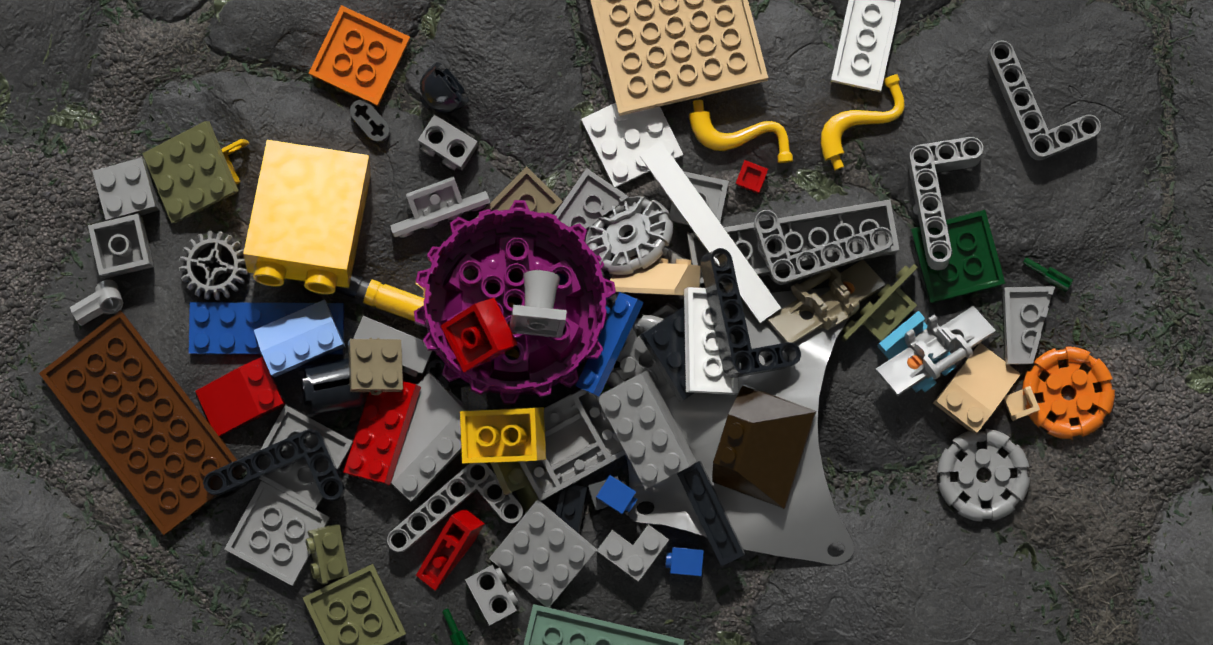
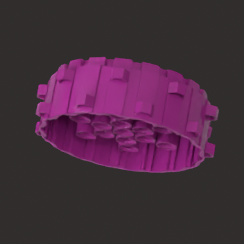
M514 200L509 210L490 211L487 209L481 211L479 216L471 221H466L460 217L450 223L452 235L440 247L432 246L427 254L431 267L427 270L418 271L415 283L424 290L423 297H425L423 306L414 311L415 323L427 328L428 334L423 339L427 351H435L437 356L445 363L442 376L449 382L461 378L469 383L471 391L480 395L484 392L499 394L504 405H514L519 395L537 394L540 398L551 394L552 386L558 383L569 388L578 382L577 368L582 363L584 364L587 358L597 360L603 351L597 337L600 335L607 320L606 300L616 293L615 282L603 278L601 269L604 266V262L602 261L600 265L599 261L602 260L600 255H595L593 250L584 242L587 230L580 223L568 227L560 222L557 216L548 212L538 213L529 211L530 209L525 200ZM520 246L524 254L520 257H514L510 253V248ZM467 269H473L477 272L478 277L475 280H467L463 273ZM533 270H543L555 274H563L567 277L568 281L565 285H558L553 308L567 310L564 326L565 334L562 338L513 334L518 344L513 347L519 352L518 359L509 360L504 353L463 373L441 328L442 324L473 304L495 298L507 324H509L513 308L508 305L507 300L511 297H517L520 299L522 306H525L524 273ZM513 271L521 273L523 279L518 283H514L509 279L508 275ZM489 283H495L499 286L500 291L497 294H489L485 286Z

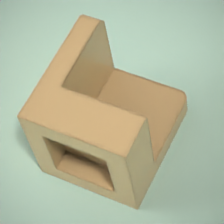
M1031 386L1003 398L1012 421L1040 410ZM1027 400H1028L1029 405L1031 406V408H1029V409L1026 410V407H1025V406L1027 405Z

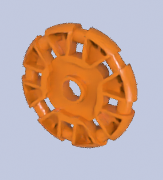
M1064 347L1063 350L1057 351L1055 348L1049 350L1033 362L1035 365L1031 371H1027L1024 377L1022 389L1031 386L1034 396L1037 393H1042L1043 403H1038L1040 410L1028 416L1038 428L1041 426L1051 436L1062 439H1073V436L1078 435L1082 437L1087 436L1099 429L1104 424L1103 420L1106 415H1110L1112 411L1115 389L1112 390L1111 380L1113 378L1111 373L1099 358L1095 359L1089 355L1090 352L1078 347ZM1066 359L1067 367L1059 369L1058 361ZM1082 363L1090 367L1088 373L1079 369ZM1042 371L1049 374L1045 382L1039 378ZM1100 382L1102 392L1095 393L1093 383ZM1064 386H1071L1074 389L1075 396L1072 400H1066L1062 397L1061 390ZM1027 400V405L1025 406V407H1026V410L1029 409V408H1031V406L1029 405L1028 400ZM1092 404L1098 408L1094 415L1087 411L1091 408ZM1050 411L1058 416L1054 423L1046 418ZM1077 417L1079 425L1071 426L1069 419Z

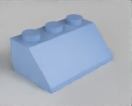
M322 300L254 330L261 353L270 374L274 378L345 347L326 300Z

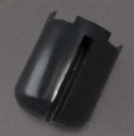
M349 358L299 367V371L304 370L305 378H302L303 382L300 383L304 405H310L312 412L308 413V417L359 408L365 403L367 392H350V384L314 391V389L350 382Z

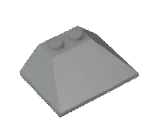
M579 389L544 408L546 460L518 462L541 501L620 458L626 452L602 409L597 396Z

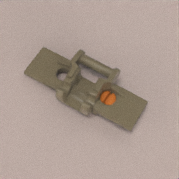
M864 260L859 261L841 273L834 268L816 274L801 284L796 283L791 286L792 293L797 300L767 318V322L786 343H795L816 329L825 328L830 330L854 315L860 307L859 302L879 291L886 284ZM829 279L828 285L830 290L820 297L816 293L811 295L807 293V291ZM809 311L812 313L813 318L805 320L800 317L799 313Z

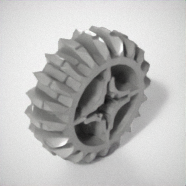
M208 231L207 240H205L202 234H198L200 240L198 244L193 239L189 241L193 246L192 250L187 247L183 248V251L189 255L188 258L180 257L179 260L187 263V266L179 267V271L188 272V274L184 275L181 279L183 282L191 280L187 288L193 290L197 287L195 295L198 297L205 291L204 298L206 300L211 298L212 293H214L216 300H220V292H223L224 296L228 298L230 297L228 291L230 287L235 292L239 290L234 285L236 281L240 284L245 283L239 275H248L247 270L241 268V266L246 265L245 259H240L244 256V249L236 251L241 246V243L236 241L231 245L233 237L228 235L223 240L224 234L220 231L216 239H214L212 231ZM214 246L208 257L196 258L202 250ZM222 247L227 248L231 252L234 266L222 261ZM217 258L216 262L222 267L214 268V271L211 273L212 269L205 264H213ZM194 266L205 269L206 285L198 281L194 272ZM232 273L227 281L214 286L219 275Z

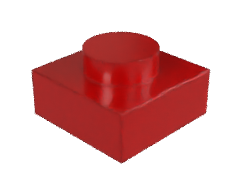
M744 160L735 185L759 194L768 169Z

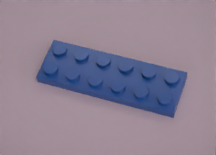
M190 302L189 354L262 355L254 332L255 329L315 303ZM327 303L344 342V303ZM344 348L328 355H344Z

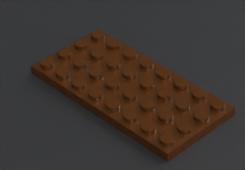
M121 310L39 373L163 535H167L217 496L205 490L203 485L205 476L218 468L237 461V458ZM238 466L234 470V477L238 479L247 471L243 466ZM219 476L212 478L210 486L214 491L219 490L223 485V481Z

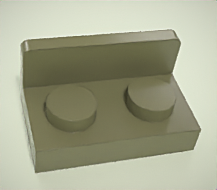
M334 524L309 530V538L305 542L308 553L312 554L313 564H310L313 578L317 579L321 584H327V580L348 576L349 572L340 525Z

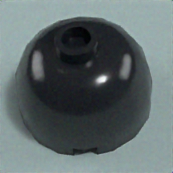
M436 62L427 69L420 80V92L422 94L420 100L428 110L433 108L438 113H453L466 105L469 99L468 96L465 99L463 98L462 93L465 90L452 72L447 68L442 71L438 68L442 64Z

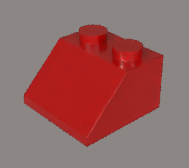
M495 298L475 303L441 325L463 373L504 354L518 345Z

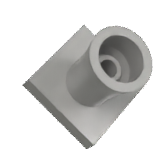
M533 270L524 273L525 306L513 305L510 320L511 332L562 338L567 310L553 309L560 277L555 273L543 270Z

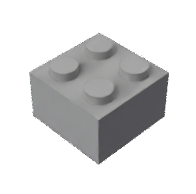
M142 157L93 171L106 221L134 214L141 216L160 210L149 168Z
M139 214L88 225L98 273L102 278H110L154 267L144 220Z

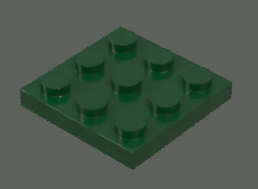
M985 210L946 220L952 251L950 262L943 270H934L928 265L920 226L910 229L930 304L1005 284ZM937 228L928 229V232L932 235L941 233ZM937 251L933 253V256L937 259L946 257L942 252Z

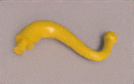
M898 74L884 79L885 86L890 89L894 99L892 110L886 112L849 110L836 114L825 123L821 132V148L825 161L831 160L834 170L844 167L840 156L844 154L841 138L845 130L855 125L888 123L902 115L905 105L899 86L900 79Z
M703 100L693 101L694 112L689 114L691 128L697 140L705 147L716 151H726L737 148L763 133L774 132L779 142L778 163L793 162V155L789 150L788 135L785 128L779 123L764 121L737 132L721 133L713 127L710 112L704 111Z

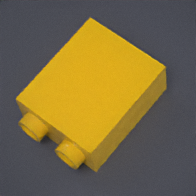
M267 140L243 253L247 272L254 273L253 279L256 282L268 286H281L284 284L285 278L305 281L304 287L319 294H332L335 292L336 286L349 288L371 177L369 155Z

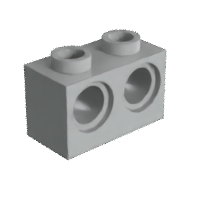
M435 114L418 139L419 144L422 145L420 149L431 157L435 154L443 159L442 163L454 171L456 168L463 170L479 146L478 141ZM432 133H441L443 140L438 144L431 143L429 138ZM462 146L465 149L464 154L458 158L451 155L453 147Z
M491 565L465 579L489 626L517 611L515 606L519 602L512 590L507 592L503 584L507 579L500 567L495 569L494 565ZM485 575H491L495 580V585L490 590H484L480 585L481 578ZM497 598H503L507 602V608L503 613H497L493 610L492 604Z

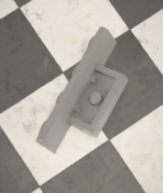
M451 177L407 193L406 196L414 217L390 225L394 237H407L413 234L414 230L422 227L424 229L432 228L444 219L454 220L466 211H479L485 208L486 204L490 203V199L486 191L462 199L455 178Z

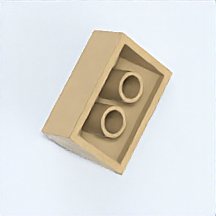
M659 258L645 269L641 267L634 270L635 273L613 275L610 281L615 282L616 292L684 296L685 288L700 287L701 266L691 265V260L676 259L675 264H668V259Z

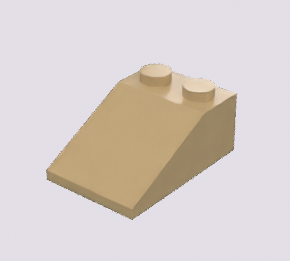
M979 343L973 351V355L964 362L933 404L965 429L976 434L1021 374L1010 365H1006L1004 360L982 343Z

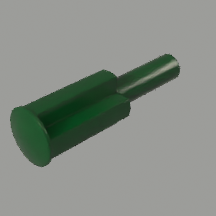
M1029 258L1024 259L1023 264L1043 275V280L1065 293L1071 287L1073 279L1052 267L1046 269Z
M448 608L443 610V616L452 633L449 637L453 645H469L463 631L458 630Z

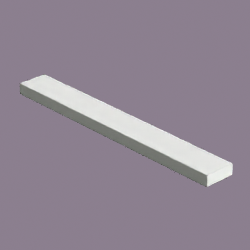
M659 141L642 153L640 158L706 250L711 252L718 248H724L731 254L740 297L757 321L762 323L781 309L780 305L664 144ZM714 257V261L719 266L718 259Z

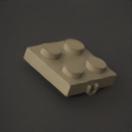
M369 338L350 339L348 341L350 392H371L372 395H380L382 392H402L401 339Z

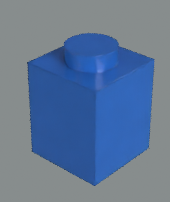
M609 475L596 496L598 500L620 514H623L625 510L630 512L638 500L634 497L635 490Z
M672 547V553L667 552L665 568H670V574L701 576L704 550Z

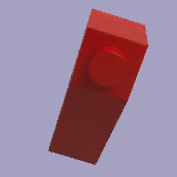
M467 509L451 515L416 576L435 591L438 590L474 543L485 523Z

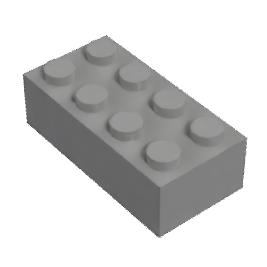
M649 370L602 393L600 397L597 396L602 409L645 489L690 467L696 462Z

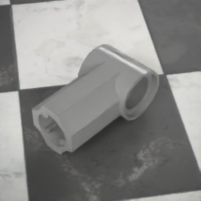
M113 280L100 282L95 288V293L70 307L71 313L81 326L103 313L114 314L121 310L123 301L117 283Z

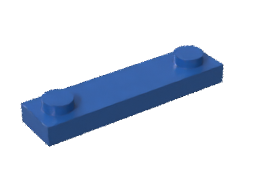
M619 292L598 337L603 351L597 360H587L576 387L600 397L644 302Z

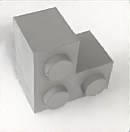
M649 524L634 545L611 530L597 552L639 582L669 539Z

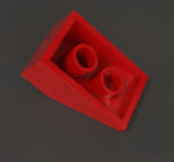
M264 357L238 367L195 391L210 425L219 436L286 405L275 378L270 374Z

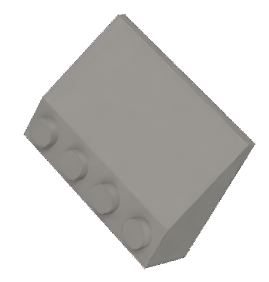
M431 372L418 383V386L421 387L391 480V483L410 501L416 500L462 451L460 411H471Z

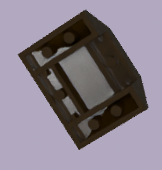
M742 385L728 413L714 457L712 482L785 509L817 411Z

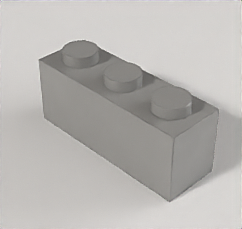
M362 317L353 339H401L402 367H404L402 372L413 377H417L418 373L424 376L434 351H427L423 340L368 317Z

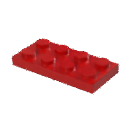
M403 381L402 392H382L380 395H372L369 392L344 473L387 485L391 484L420 393V386Z

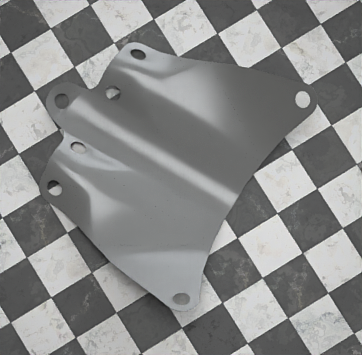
M830 287L811 289L807 293L810 295L816 293L820 297L827 293ZM792 291L771 293L781 309L797 300ZM741 298L752 349L786 343L767 322V319L759 323ZM809 311L799 313L800 317L805 320L813 318L812 313ZM849 318L830 330L825 328L816 329L795 342L794 344L801 351V358L797 364L782 370L738 377V393L742 385H746L817 411L785 509L712 482L714 457L728 413L738 393L734 395L694 393L681 402L676 395L664 400L696 462H702L744 550L830 565L846 562L854 552L853 541L834 508L824 475L818 442L819 395L825 368L835 340ZM783 351L782 356L787 361L788 356L786 352ZM759 355V361L762 365H764L765 360L761 355ZM741 363L738 364V369H740V370H741ZM625 454L629 470V486L636 491L634 497L638 499L631 511L628 512L629 517L635 522L662 524L707 537L677 473L645 489L627 454ZM649 501L654 504V511L645 515L640 514L637 511V506L641 502ZM833 542H841L845 546V551L841 556L832 557L828 554V546Z

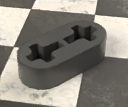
M357 100L351 105V117L370 140L375 143H383L389 138L390 128L387 122L369 102ZM359 106L361 108L367 107L366 113L370 119L366 121L363 116L356 117L358 113L356 108ZM374 122L377 127L384 126L385 128L382 130L384 135L381 137L378 134L373 136L374 130L370 124Z

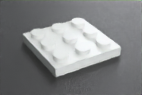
M616 103L581 119L612 185L616 188L650 172L640 158V155L659 141L664 144L674 160L683 156L660 107L619 116Z

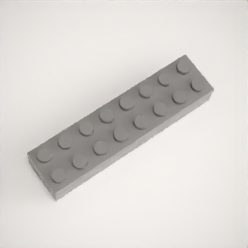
M891 200L778 218L790 256L877 227L888 228L893 234V243L887 251L868 258L897 254L899 251ZM772 220L759 221V225L763 229H770L773 226ZM754 222L723 227L759 277L770 275L754 229ZM694 232L687 233L686 238L691 265L701 266L702 257L709 252ZM876 234L874 242L878 246L887 245V238L883 234ZM771 241L767 244V249L770 253L777 254L781 251V246L778 242ZM859 242L850 243L849 249L853 254L862 253L863 247ZM827 250L824 255L827 261L836 262L838 260L836 251ZM810 258L800 260L801 268L808 269L814 267V263ZM778 266L775 269L776 274L789 272L785 266ZM700 269V287H701V286H705V284H704V279H703V275H702V270Z

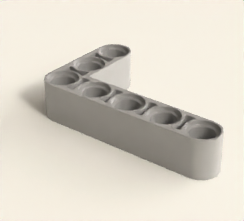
M1003 40L993 44L988 52V61L1031 158L1034 160H1044L1090 141L1099 133L1101 123L1094 115H1085L1048 130L1013 47L1010 43ZM1003 49L1006 52L1007 58L1003 60L996 58L994 50ZM1006 72L1014 73L1017 78L1016 82L1009 83L1006 81L1004 74ZM1016 95L1024 96L1027 104L1025 106L1017 105L1014 97ZM1032 118L1037 124L1036 129H1028L1024 123L1025 119ZM1082 123H1090L1093 126V133H1085L1081 127ZM1066 132L1070 136V142L1062 143L1058 139V133ZM1035 142H1043L1047 148L1046 152L1039 153L1036 151Z
M975 137L920 144L913 147L910 152L908 167L928 265L934 270H943L948 266L952 251L937 173L971 168L978 165L983 153V144ZM973 149L977 154L970 156L965 153V150ZM948 153L952 158L943 159L940 157V154ZM921 156L927 161L925 163H918L914 158ZM927 180L931 183V186L923 187L919 182ZM925 204H932L936 209L928 211L923 206ZM937 228L941 233L932 235L928 232V229ZM937 251L942 252L946 257L937 259L933 256V253Z
M762 210L757 214L754 221V229L770 277L773 282L779 285H785L883 253L893 243L892 232L888 228L877 227L790 256L778 217L773 211ZM769 217L773 222L772 228L763 229L760 227V218ZM876 234L886 236L887 245L878 246L874 242V236ZM771 241H776L780 244L781 251L777 254L770 253L767 249V244ZM859 242L863 247L862 253L853 254L849 249L850 243ZM827 250L837 252L838 260L836 262L826 260L824 254ZM810 258L814 263L813 269L804 270L801 268L800 260ZM776 267H787L789 276L779 278L775 273Z
M470 463L388 534L387 543L393 551L404 552L408 550L476 490L480 492L498 515L507 523L514 524L519 522L524 514L523 508L511 493L504 495L502 491L500 498L495 500L489 498L488 489L493 485L500 486L496 475L485 463ZM475 466H482L485 469V476L480 480H475L471 476V470ZM455 483H463L466 488L465 493L461 497L454 496L451 491L452 486ZM438 499L446 503V509L441 514H436L432 510L433 502ZM509 505H516L519 509V514L514 519H508L505 516V508ZM417 516H422L426 520V527L421 531L415 530L412 526V522ZM398 533H403L407 540L406 544L401 548H397L393 544V537Z

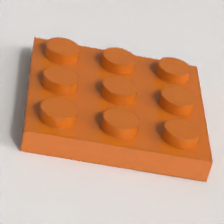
M341 5L309 71V75L378 107L411 38Z

